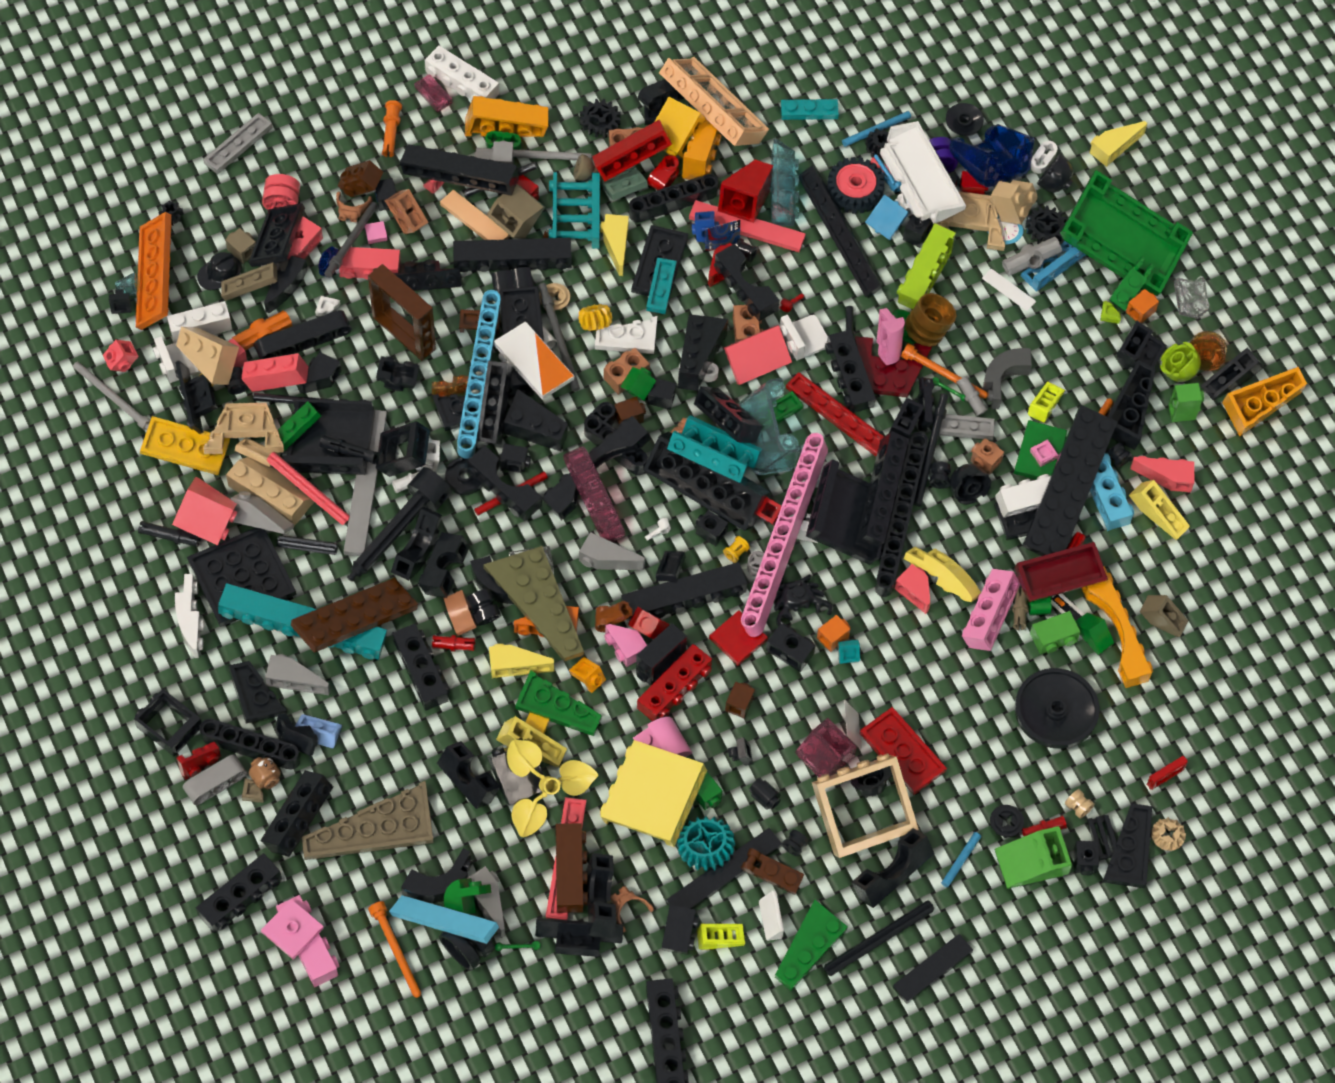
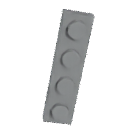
M257 113L203 159L204 164L218 175L273 128L272 123L260 113Z

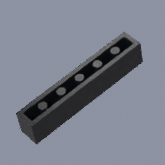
M408 144L400 160L402 172L405 175L511 196L519 180L517 165L461 155L455 152L441 151L439 149L425 148L419 145Z
M571 238L453 241L454 268H460V272L502 271L521 267L539 270L572 268Z
M737 562L677 579L676 582L669 581L622 594L621 601L629 603V606L632 608V616L637 607H640L658 618H663L667 614H678L692 607L700 608L706 603H717L731 596L739 597L746 593L747 581L740 563ZM632 616L626 619L627 623H629Z

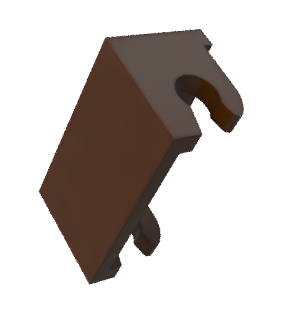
M460 310V333H464V329L477 330L480 310ZM499 311V317H498V323H497L496 334H500V325H501L500 311ZM490 318L484 319L487 322L492 321V319Z

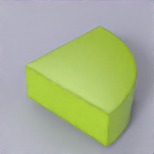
M1103 301L1100 321L1120 324V313L1113 307V304Z

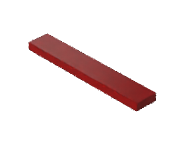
M800 372L786 384L787 390L793 391L800 400L875 457L877 456L880 440L884 438L882 434Z

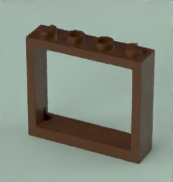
M382 264L378 268H374L373 272L368 275L372 317L417 358L423 361L436 350L433 307ZM390 298L413 317V326L391 307Z

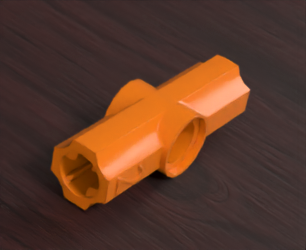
M283 310L266 320L263 318L255 320L249 329L232 338L246 351L254 346L256 340L290 328L293 325L289 315Z

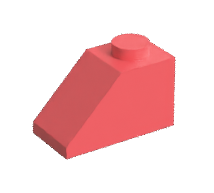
M911 564L896 580L894 589L926 614L930 607L928 576L922 568Z

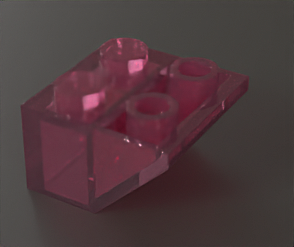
M827 718L811 731L795 751V754L818 777L824 774L831 776L855 758L857 747Z

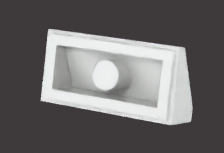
M771 891L759 900L767 941L782 939L784 933L777 893Z

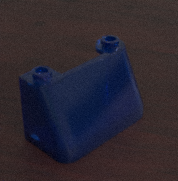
M997 124L986 130L985 142L973 146L965 143L963 138L955 137L951 139L949 149L951 155L978 184L984 187H991L997 185L999 181L1006 182L1024 176L1029 171L1035 137Z

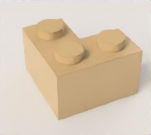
M1012 180L1011 183L999 181L991 194L1000 220L1020 225L1025 217L1028 216L1032 205L1038 197L1033 183Z

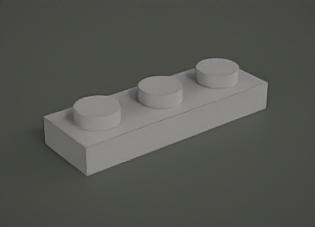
M946 414L945 419L942 420L939 435L993 440L995 419Z

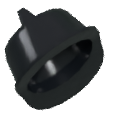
M216 253L199 270L197 281L204 289L217 290L221 288L222 281L240 274L242 270L241 263L232 253Z
M890 766L851 779V784L854 788L860 790L864 798L881 794L886 788V781L893 775Z

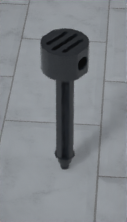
M423 467L407 485L409 492L413 495L412 498L356 561H353V567L350 569L352 573L347 576L349 581L353 582L356 576L361 577L362 574H367L368 570L414 520L423 507L433 511L438 510L452 494V490L445 480L429 468Z

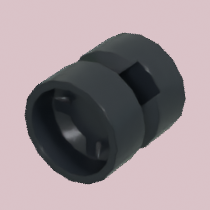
M490 588L479 590L466 598L469 609L474 611L472 616L477 626L486 625L501 617L497 604H493L495 599Z

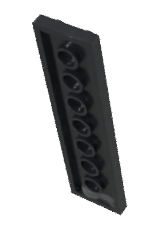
M1083 405L1079 406L1022 547L1041 556L1066 550L1117 421Z

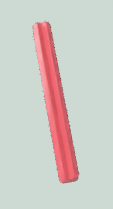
M272 452L268 456L267 462L341 525H344L349 520L350 516L279 455Z

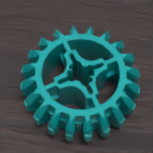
M707 816L704 817V820H700L697 817L696 822L689 820V826H683L677 840L678 853L683 862H687L689 867L695 865L697 871L701 867H704L705 871L708 870V867H712L715 870L716 865L723 867L724 861H729L730 855L734 853V833L730 830V826L728 824L725 825L722 819L717 822L715 816L711 820H708Z

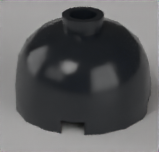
M1059 154L1050 164L1047 171L1045 170L1040 177L1037 185L1050 193L1059 192L1063 188L1067 190L1073 182L1071 179L1073 175L1072 164L1067 158Z
M969 463L958 467L950 477L949 486L957 501L967 505L977 502L976 498H979L981 495L983 497L986 496L992 482L988 473L982 467Z

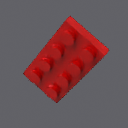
M893 707L860 730L859 734L878 755L889 753V755L897 757L905 786L913 795L947 770L945 765Z

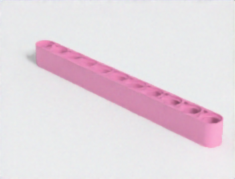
M819 433L810 434L805 441L744 608L741 623L746 633L751 637L759 636L764 630L828 453L826 442Z

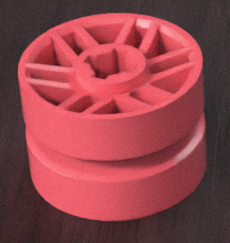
M285 174L268 176L265 180L262 199L263 206L269 210L298 204L300 193L299 181Z

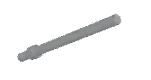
M493 147L476 148V152H493ZM513 150L514 157L577 160L581 154L588 156L590 159L592 153Z
M78 361L74 363L73 368L138 422L137 425L141 429H148L150 419L139 414Z

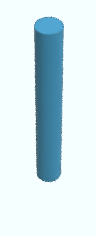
M973 833L942 880L941 884L947 888L950 886L980 840L981 835L979 833Z

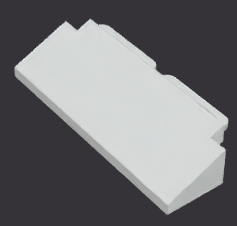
M919 122L891 126L887 137L888 143H885L884 148L880 150V155L893 178L901 182L900 190L913 214L921 218L922 221L931 218L933 224H936L965 210L966 204Z

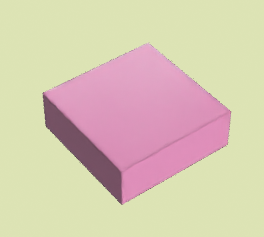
M384 221L365 225L368 244L387 241Z
M1048 440L1030 449L1031 454L1040 467L1058 459L1057 452Z

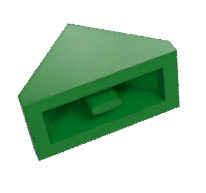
M1086 613L1075 621L1080 630V636L1098 656L1114 645V640L1105 619Z

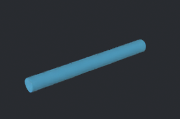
M906 111L843 139L842 144L844 147L867 138L870 131L874 132L876 128L882 131L883 128L887 129L911 118V113Z

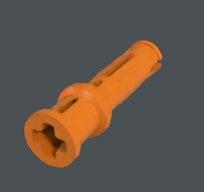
M390 100L385 103L387 110L383 119L386 127L382 155L385 157L388 156V150L390 152L389 157L394 156L396 131L401 121L399 112L402 110L400 102Z

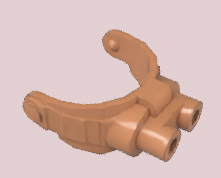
M338 191L336 193V202L339 207V219L342 221L350 219L351 222H357L358 217L371 204L372 197L369 196L368 201L364 204L347 206L340 201L341 192Z
M626 885L619 889V894L614 893L611 895V902L616 904L617 924H622L620 911L627 901L638 900L645 904L650 912L654 911V907L647 900L636 896L633 891L628 890Z

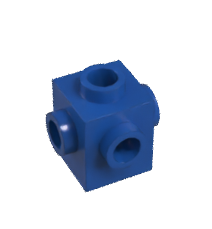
M715 212L695 213L692 234L696 235L697 242L705 243V229L720 225L719 221H715Z

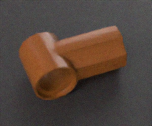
M621 601L612 606L597 607L595 612V629L598 632L605 633L606 625H615L632 616V608L629 606V603Z

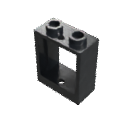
M415 421L380 433L379 458L376 463V469L391 477L425 466L430 429ZM408 441L406 456L395 459L397 445Z
M673 623L637 654L636 675L642 682H647L650 686L686 651L687 636Z
M164 689L154 694L149 704L145 708H141L134 718L136 727L173 757L196 735L202 723L200 717ZM165 705L169 706L186 720L183 726L168 741L146 725Z

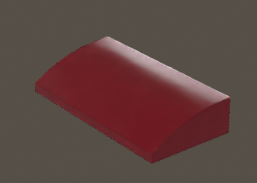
M1095 542L1018 562L1014 567L1029 602L1108 580Z

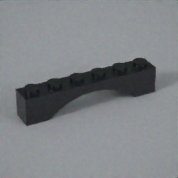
M633 416L623 420L614 433H609L602 444L594 447L584 460H580L575 464L574 469L569 474H564L557 485L549 488L542 497L544 503L562 521L577 507L581 489L594 470L614 457L638 452L651 440L648 431Z

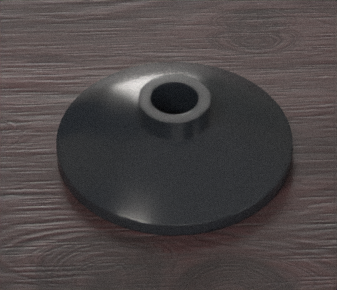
M968 103L956 104L946 114L948 128L962 136L977 133L984 123L982 112L976 106Z

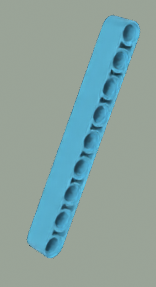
M495 290L486 291L482 298L457 440V453L464 459L471 458L476 450L488 360L491 361L500 311L501 298L500 294ZM491 300H492V301H495L496 303H494V304H489L488 301H491ZM490 318L492 319V321L487 322L484 319ZM488 336L489 339L484 340L481 337ZM485 354L486 357L481 358L478 355ZM475 372H482L483 375L478 376V375H476V374H474V373H475ZM472 390H479L480 393L474 394V393H472L471 391H472ZM469 408H476L477 411H475V412H470L468 409H469ZM472 426L474 429L466 430L465 427ZM468 444V445H470L471 447L468 448V449H465V448L462 447V445Z

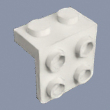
M788 315L780 318L779 327L789 351L793 353L796 360L825 350L828 336L815 315H810L793 323Z
M162 336L154 339L156 346L153 347L156 359L160 358L161 363L159 366L163 375H167L169 383L179 380L175 373V370H177L176 361H181L189 368L190 376L201 373L176 346L177 342L165 346Z

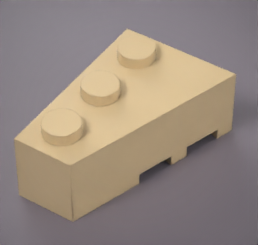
M181 326L176 346L212 384L229 385L239 346L200 328Z

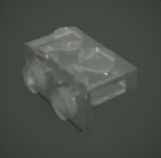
M1199 276L1195 281L1177 278L1173 281L1179 315L1199 319L1209 311L1204 277Z

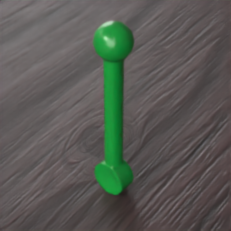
M937 377L932 378L934 386L938 385L960 397L962 401H965L964 394L939 382Z
M534 941L532 944H502L498 942L495 944V949L501 951L502 949L532 948L537 951L540 949L541 944L539 941Z

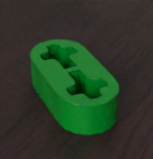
M490 131L485 136L487 148H492L494 143L491 141L496 139L495 142L515 141L513 150L521 149V138L518 134Z

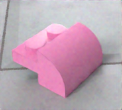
M887 308L880 309L877 332L878 355L886 365L896 363L901 358L905 321L903 317L896 319Z
M671 717L659 718L647 724L649 726L647 729L633 737L636 741L683 757L692 754L690 747Z

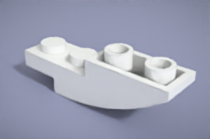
M184 574L183 593H175L176 615L184 642L194 658H199V650H203V638H200V633L204 631L205 625L204 619H201L200 613L197 611V600H194V594H198V582L194 581L193 574Z

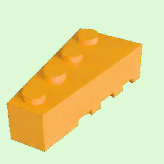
M473 96L465 117V136H472V133H481V136H486L490 131L516 133L520 137H544L548 128V107L485 98L483 96Z
M705 119L702 125L697 124L691 135V141L688 142L687 152L683 156V179L691 180L711 174L712 165L710 164L711 161H715L717 154L715 147L720 145L722 135L707 119Z
M1299 367L1232 391L1226 395L1222 403L1240 437L1301 394L1307 382Z

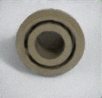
M584 154L578 157L574 168L573 176L578 181L586 180L592 177V173L597 172L592 160Z

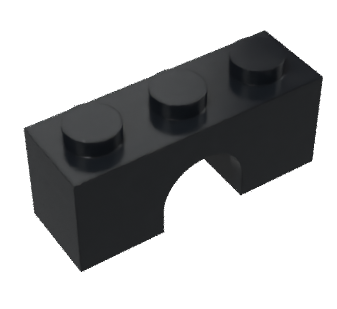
M441 532L431 557L428 558L426 568L419 578L418 584L426 595L442 598L448 597L454 584V579L445 568L452 563L463 564L470 548L463 535Z
M460 741L447 746L437 764L475 809L490 804L501 786L489 772L478 776L473 774L471 761L474 755Z

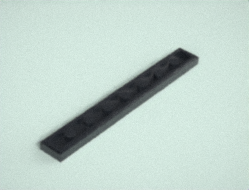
M811 165L798 178L864 296L869 298L880 290L883 285L815 166Z

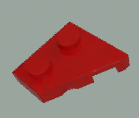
M212 742L204 747L193 750V755L185 758L183 755L178 756L177 762L181 775L187 780L199 774L207 765L216 763L219 757H221V753L217 744Z

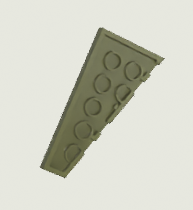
M542 546L483 564L485 571L490 573L498 586L502 587L510 600L534 624L536 630L547 639L549 645L563 661L584 655V650Z

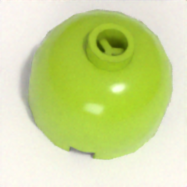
M1183 342L1184 344L1179 346L1176 343L1169 347L1162 355V366L1160 365V369L1169 379L1176 382H1186L1192 379L1200 370V355L1191 343Z

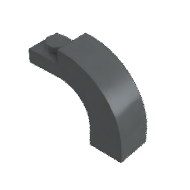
M1016 348L1005 351L995 357L989 364L985 373L983 390L987 392V401L991 402V409L1000 408L1002 400L1001 382L1005 378L1014 375L1030 374L1032 366L1031 348Z

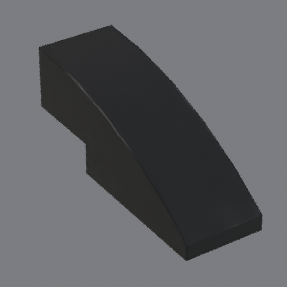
M291 256L285 272L277 270V282L271 284L264 301L266 313H271L296 291L308 270L306 259Z

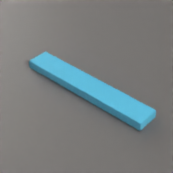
M401 895L389 911L394 917L485 944L489 942L499 928L498 924L494 921Z

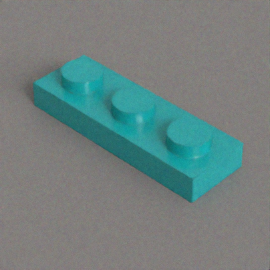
M838 99L781 100V120L838 119L839 117Z
M657 258L646 311L666 314L677 261Z

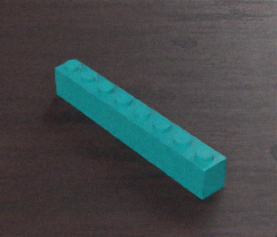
M227 583L218 604V614L225 618H236L245 624H256L266 630L274 629L281 631L284 635L298 637L300 636L291 627V620L316 610ZM375 627L328 648L336 647L349 654L357 653L366 659L379 660L386 640L387 629Z

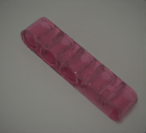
M580 446L564 454L565 464L599 536L611 542L625 537L622 523L585 447Z

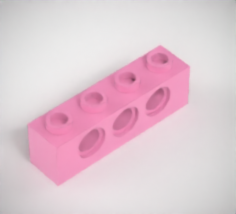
M992 569L990 575L986 578L985 586L979 594L977 604L971 612L967 626L963 630L962 637L969 648L991 651L1020 586L1019 579L1014 571Z

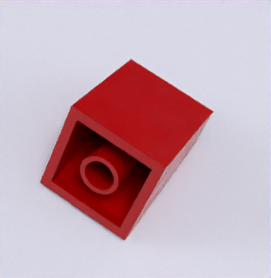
M753 160L722 181L718 212L754 223L770 193L773 165Z

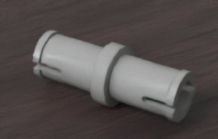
M968 376L956 382L965 395V401L970 403L976 416L988 410L979 397V391L974 389Z

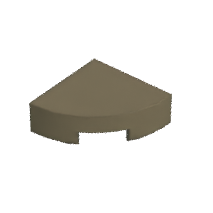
M245 778L242 801L264 803L261 788H258L253 780Z

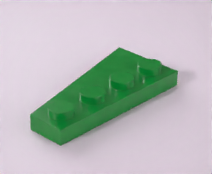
M532 670L529 672L515 705V709L542 716L551 722L591 736H595L602 719L601 714L582 702L574 700L565 691H560L552 686V683L538 677Z
M814 900L775 974V978L792 991L847 931L848 926Z

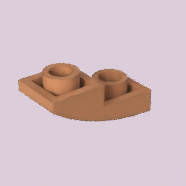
M463 590L444 598L457 636L477 628Z

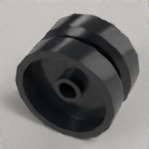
M445 931L439 935V939L447 952L469 971H473L480 964V957L485 958L494 951V945L491 940L485 944Z

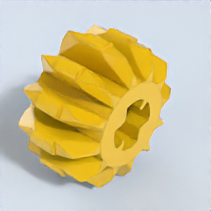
M594 304L582 308L578 312L579 323L583 330L597 331L598 329L610 326L612 323V312H610L608 305Z

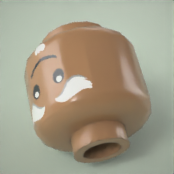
M258 757L251 763L252 767L249 770V775L258 788L268 790L279 783L281 772L271 758L266 757L262 759V757Z

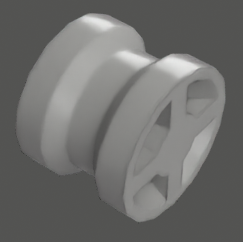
M755 551L749 555L747 569L751 575L757 576L765 553Z

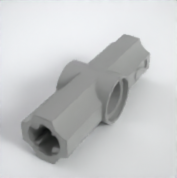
M1056 237L1035 246L1028 244L1021 249L1020 253L1004 259L1002 265L1008 276L1028 267L1036 269L1043 264L1044 260L1061 253L1062 248Z

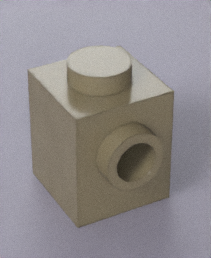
M239 228L235 232L230 233L225 239L227 250L242 264L250 259L256 242L249 232L245 233Z

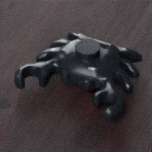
M810 574L800 580L780 584L778 588L780 592L775 597V600H780L774 606L775 611L783 606V609L776 618L778 626L781 623L786 626L781 621L783 618H787L789 621L793 620L789 610L797 612L800 608H809L811 603L815 605L817 613L820 612L821 607L825 606L828 608L827 615L832 614V604L816 597H824L825 595L824 592L815 589L819 587V584L814 582L807 583L811 579Z

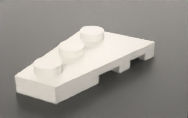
M657 316L650 317V320L646 321L635 320L631 324H616L598 329L596 331L595 349L626 352L636 348L640 353L654 354Z

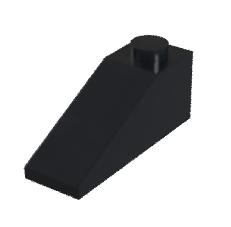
M1247 347L1205 381L1201 387L1214 401L1251 379L1264 366Z

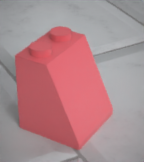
M195 477L187 489L172 525L218 545L221 539L225 541L230 529L227 528L229 522L233 523L237 515V511H235L237 503L200 478Z

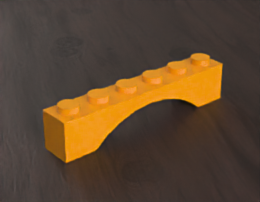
M1103 566L1108 580L1083 587L1082 591L1086 600L1097 605L1107 614L1118 631L1122 649L1118 672L1125 688L1149 682L1153 672L1152 665L1144 656V647L1136 638V629L1128 620V611L1121 604V596L1119 591L1115 590L1113 586L1112 575L1110 572L1107 573L1105 566Z

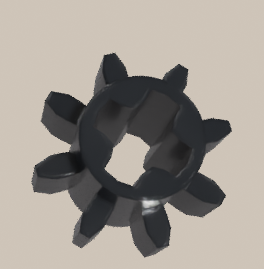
M168 201L164 205L161 204L162 211L158 212L159 215L164 212L171 214L172 226L181 222V216L184 213L183 208L179 207L178 202Z

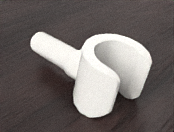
M662 518L657 522L659 528L645 536L647 541L657 534H666L670 531L671 527L667 518Z

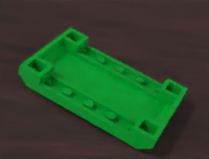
M1095 170L1060 232L1061 236L1067 243L1124 278L1130 268H1133L1139 258L1143 256L1146 258L1145 262L1137 271L1143 275L1151 263L1155 265V268L1147 277V281L1141 290L1146 289L1149 293L1156 296L1160 295L1193 232L1178 222L1173 224L1112 185L1110 178Z

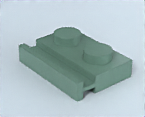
M636 166L605 182L603 179H600L601 186L605 188V191L613 201L648 187L647 180L639 170L637 171Z

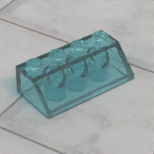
M773 139L771 165H773L771 178V223L779 226H794L795 219L799 218V207H795V203L799 202V191H795V186L799 185V175H795V170H798L799 159H795V151L778 139Z

